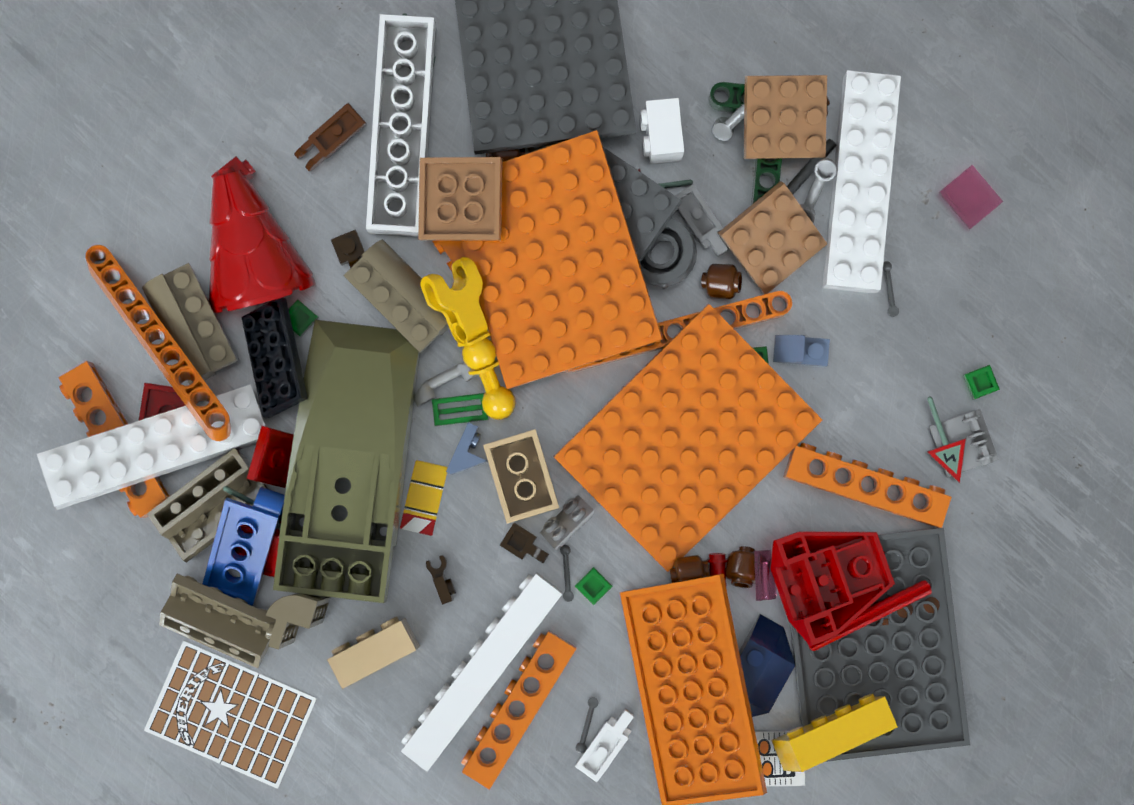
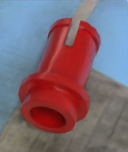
M710 553L709 559H707L710 576L724 574L727 586L726 562H728V559L725 558V553Z

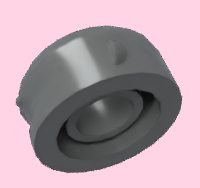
M671 218L640 263L645 282L666 289L668 286L675 285L685 279L693 270L697 258V247L693 235L684 225ZM660 241H670L674 247V254L671 260L664 264L654 263L651 253L655 245Z

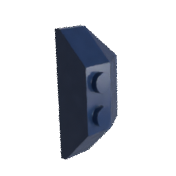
M759 614L739 650L752 717L770 712L795 667V661L784 627Z

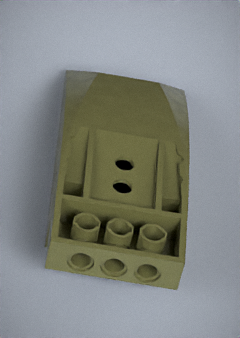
M315 320L304 373L308 399L299 402L283 505L273 590L378 603L387 602L393 547H396L420 355V352L397 329ZM343 477L347 478L351 483L350 490L345 494H341L335 489L336 481ZM337 505H342L347 509L348 515L343 521H336L332 517V509ZM304 517V524L301 526L299 521ZM382 527H387L386 536L380 534Z

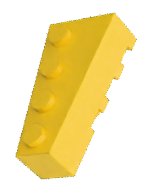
M874 694L866 695L858 699L859 703L856 705L842 706L836 709L835 713L826 717L825 715L811 721V724L792 729L787 734L771 740L783 770L804 772L897 728L898 726L885 696L875 697Z

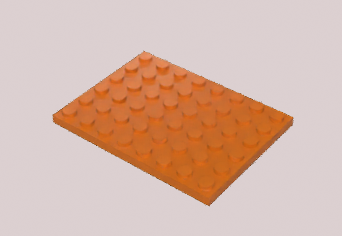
M596 130L502 162L501 241L461 242L466 257L473 260L482 278L483 285L479 301L492 343L496 349V356L506 389L515 388L663 340L599 132Z
M707 304L553 457L669 572L674 567L675 560L684 557L822 419L710 304Z

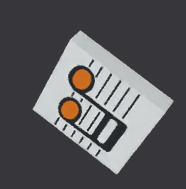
M790 730L755 731L766 786H805V771H784L771 741L787 734Z

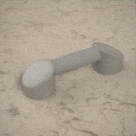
M744 104L729 118L720 117L714 122L712 132L717 139L727 141L732 137L734 127L744 119Z
M822 158L816 163V178L804 204H800L812 223H814L815 219L814 206L826 181L832 180L837 172L836 163L829 158Z
M466 363L457 364L426 380L416 392L414 401L417 407L436 398L433 389L460 375L467 382L479 376V374L469 375L468 371L471 368Z

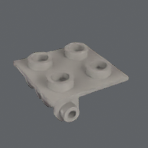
M981 409L941 422L948 444L966 438L961 473L999 460ZM936 424L929 426L936 447L943 446ZM945 470L947 477H951L952 475Z
M577 495L564 504L563 510L556 517L550 518L544 524L543 530L540 533L557 550L571 538V535L575 534L574 532L577 529H581V525L583 526L592 518L595 511Z

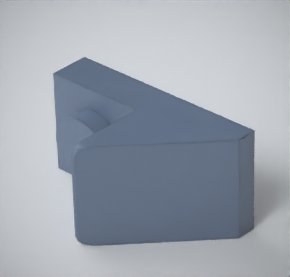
M775 335L773 362L827 367L830 339L805 337V335Z
M468 422L446 470L447 473L453 475L488 462L469 453L470 447L475 449L480 440L481 434L477 433L478 426Z

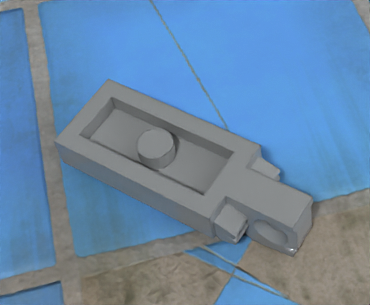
M692 184L675 195L683 201L677 211L698 242L705 249L711 246L718 257L726 253L728 248L718 234L723 227L695 185Z

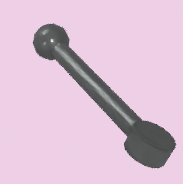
M889 261L883 262V271H885L890 303L888 315L895 317L899 314V309L895 306L890 274L892 264Z
M563 545L560 548V552L563 555L565 578L563 598L565 601L570 602L574 598L570 587L568 556L571 549L568 545Z
M591 697L588 700L589 709L580 743L576 745V751L579 753H584L586 750L585 741L594 708L598 706V700L595 697Z

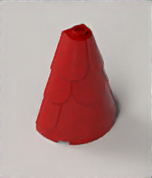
M233 166L217 170L218 176L213 177L210 211L212 234L209 258L211 261L209 303L214 313L223 312L222 309L226 308L228 311L265 303L291 295L294 290L299 289L303 291L314 286L316 283L312 271L291 244L288 235L269 212L270 207L242 170L234 171Z

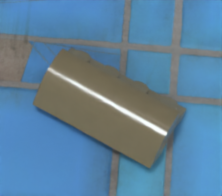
M383 239L367 249L362 254L363 257L343 275L420 353L439 334L442 336L449 329L444 314L428 306L421 289L420 282L422 278Z
M189 263L165 275L160 274L142 286V290L152 310L204 380L217 375L216 371L238 361ZM187 380L189 385H191L194 382L191 380Z
M233 448L147 513L160 535L169 539L181 559L186 563L214 542L226 498L250 505L223 490L224 486H228L254 501L261 487L268 489L264 483L246 479L251 463L236 448Z
M177 573L172 581L170 596L160 612L159 625L255 668H259L269 648L270 639L266 638L271 622L274 623L276 619L266 616L268 611L266 609L255 608L248 605L243 599L232 598L223 594L218 588L207 587L198 583L193 577L182 576Z
M295 593L275 601L266 613V616L276 619L274 623H270L266 638L270 639L268 647L279 650L294 643L299 626L310 629L323 623L331 597Z

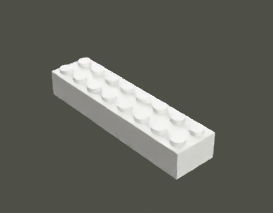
M380 14L366 230L369 234L418 236L420 158H428L436 33L434 17Z
M849 70L843 76L835 152L837 172L832 183L822 288L875 294L881 290L901 76Z
M251 385L216 396L228 412L231 423L230 436L223 441L210 439L187 406H183L38 453L37 457L55 509L59 510L227 454L233 448L239 450L256 444L261 426H265ZM200 401L196 405L200 407L206 406L209 402ZM221 421L214 422L211 426L218 428L223 426L224 423Z
M536 573L534 577L528 574L519 586L522 592L518 598L512 595L502 609L505 612L502 619L499 620L496 617L485 631L489 634L484 642L480 639L468 653L472 656L468 663L461 662L452 674V677L455 678L454 682L451 685L447 682L435 697L438 700L435 707L429 704L418 719L422 723L417 729L413 726L401 741L405 745L401 752L426 772H428L561 597L563 592L540 574Z

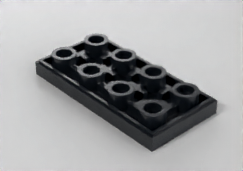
M282 297L272 300L242 316L262 417L270 418L299 404V402L307 400L308 396L286 298Z

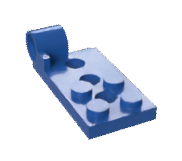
M261 487L253 506L230 498L225 499L203 585L218 588L223 594L232 598L243 599L248 605L253 606L273 538L283 513L284 494ZM240 525L250 526L253 533H245ZM234 547L243 548L247 555L237 554ZM228 569L237 570L241 577L231 576Z

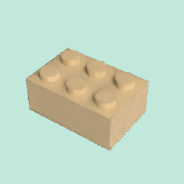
M536 429L483 445L507 524L559 508Z
M396 616L381 624V631L375 633L371 629L356 638L358 643L353 646L347 642L331 651L333 656L327 659L342 689L403 658L420 647L406 618L399 621Z

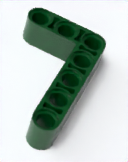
M729 82L715 84L708 98L710 106L717 111L734 113L744 104L741 96L745 94V84ZM718 91H723L728 95V100L726 102H718L714 94ZM764 158L755 159L751 205L780 182L782 158H776L774 161H767ZM769 176L773 180V186L770 188L763 187L759 181L760 177Z

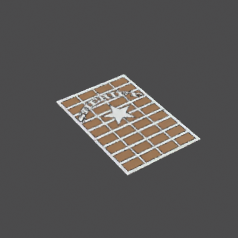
M183 641L144 731L278 789L317 698Z

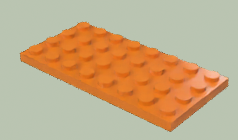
M724 574L620 592L662 805H688L766 794L767 788Z

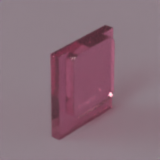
M973 165L939 192L969 230L1003 202Z
M771 550L754 551L756 601L776 599V584L771 572Z

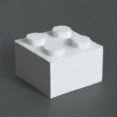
M679 98L646 101L645 108L640 110L641 131H646V136H643L642 141L643 156L649 157V164L681 161L684 154Z

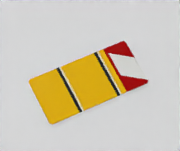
M419 460L415 461L400 529L429 536L433 535L448 467Z

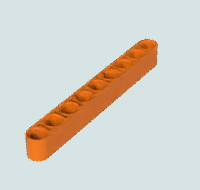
M102 245L91 246L87 250L85 258L89 272L208 437L214 441L227 439L231 433L228 412L111 252ZM98 260H104L103 263L95 264ZM111 280H119L114 284L109 283ZM128 299L134 300L132 303L129 304L123 303L125 300ZM142 319L149 320L147 323L144 324L137 323ZM157 339L164 340L160 344H152ZM170 360L179 361L174 365L167 364V362ZM186 380L194 381L191 385H182ZM200 401L209 402L206 406L200 407L196 405ZM221 421L224 423L223 426L218 428L211 426L214 422Z
M776 291L715 307L714 309L719 314L724 311L730 312L734 317L733 324L730 326L735 330L786 315L792 307V299L788 293ZM779 297L785 301V310L777 311L773 308L772 300ZM750 304L756 305L760 310L759 317H749L746 313V307ZM699 312L659 322L663 340L656 342L652 346L645 345L626 353H620L565 372H577L663 349L673 339L667 333L668 327L677 325L682 330Z

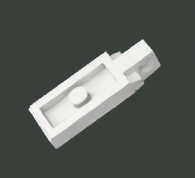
M624 709L617 720L611 716L577 761L575 767L595 782H598L629 739L628 736L631 730L627 726L634 718V714Z

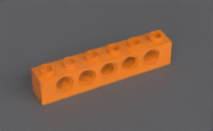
M85 361L58 377L62 383L59 388L67 400L71 399L75 405L73 412L79 422L86 424L89 430L86 432L88 437L128 425L127 420L92 362ZM89 387L92 390V398L84 402L81 394L85 388ZM102 410L106 415V420L102 425H98L95 422V415ZM159 476L144 481L147 485V490L143 495L137 494L135 490L136 484L119 489L121 493L125 492L130 501L127 502V505L134 516L138 515L140 518L148 517V512L170 497Z
M801 443L800 447L795 446L791 451L784 472V478L936 528H942L952 498L945 495V489L930 485L929 489L919 486L920 481L905 476L902 481L893 478L894 473L881 468H878L877 472L867 469L868 464L861 461L852 460V463L841 461L842 455L830 451L823 455L815 452L817 447L806 443ZM813 460H819L822 463L823 470L819 475L812 474L809 469V465ZM839 468H843L848 472V480L843 484L839 483L835 478V473ZM866 476L870 477L874 482V488L870 492L864 491L861 487L862 479ZM891 485L897 486L900 491L898 499L894 501L887 495V490ZM918 493L922 494L925 498V505L921 509L916 508L913 504V498Z
M548 630L546 635L540 633L533 645L537 649L532 658L525 657L518 669L522 672L521 676L517 681L512 679L504 693L508 697L503 705L499 702L496 704L490 714V717L493 718L492 723L488 728L483 726L475 740L479 744L474 752L469 749L461 761V764L464 765L462 773L489 790L576 650L574 645ZM542 654H549L553 657L554 663L550 668H542L538 664V658ZM529 677L536 678L539 681V688L533 692L526 690L524 687L525 679ZM521 701L525 706V711L520 715L513 714L509 709L511 702ZM499 724L507 725L511 731L510 735L506 738L498 737L495 733L496 726ZM492 748L496 753V758L492 761H485L481 757L482 749Z

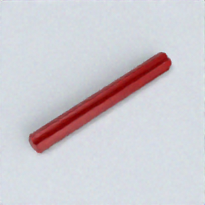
M925 580L868 607L836 637L813 646L808 644V647L811 651H816L931 594L932 589Z

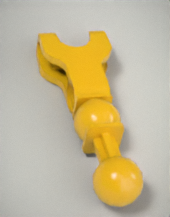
M462 257L456 260L451 267L454 279L451 289L443 277L438 274H429L423 277L420 282L421 289L428 306L444 314L458 347H463V361L471 368L468 371L469 375L479 374L486 391L482 399L484 412L493 419L502 420L508 418L514 412L516 406L515 396L510 389L500 386L494 368L499 365V361L495 360V346L491 340L486 338L490 336V333L487 331V323L479 304V296L483 285L482 278L473 260Z

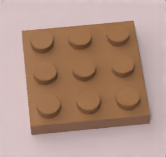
M827 75L745 76V159L826 158Z
M420 158L418 240L501 241L502 158Z
M781 181L718 232L763 294H768L827 245V242L786 184Z

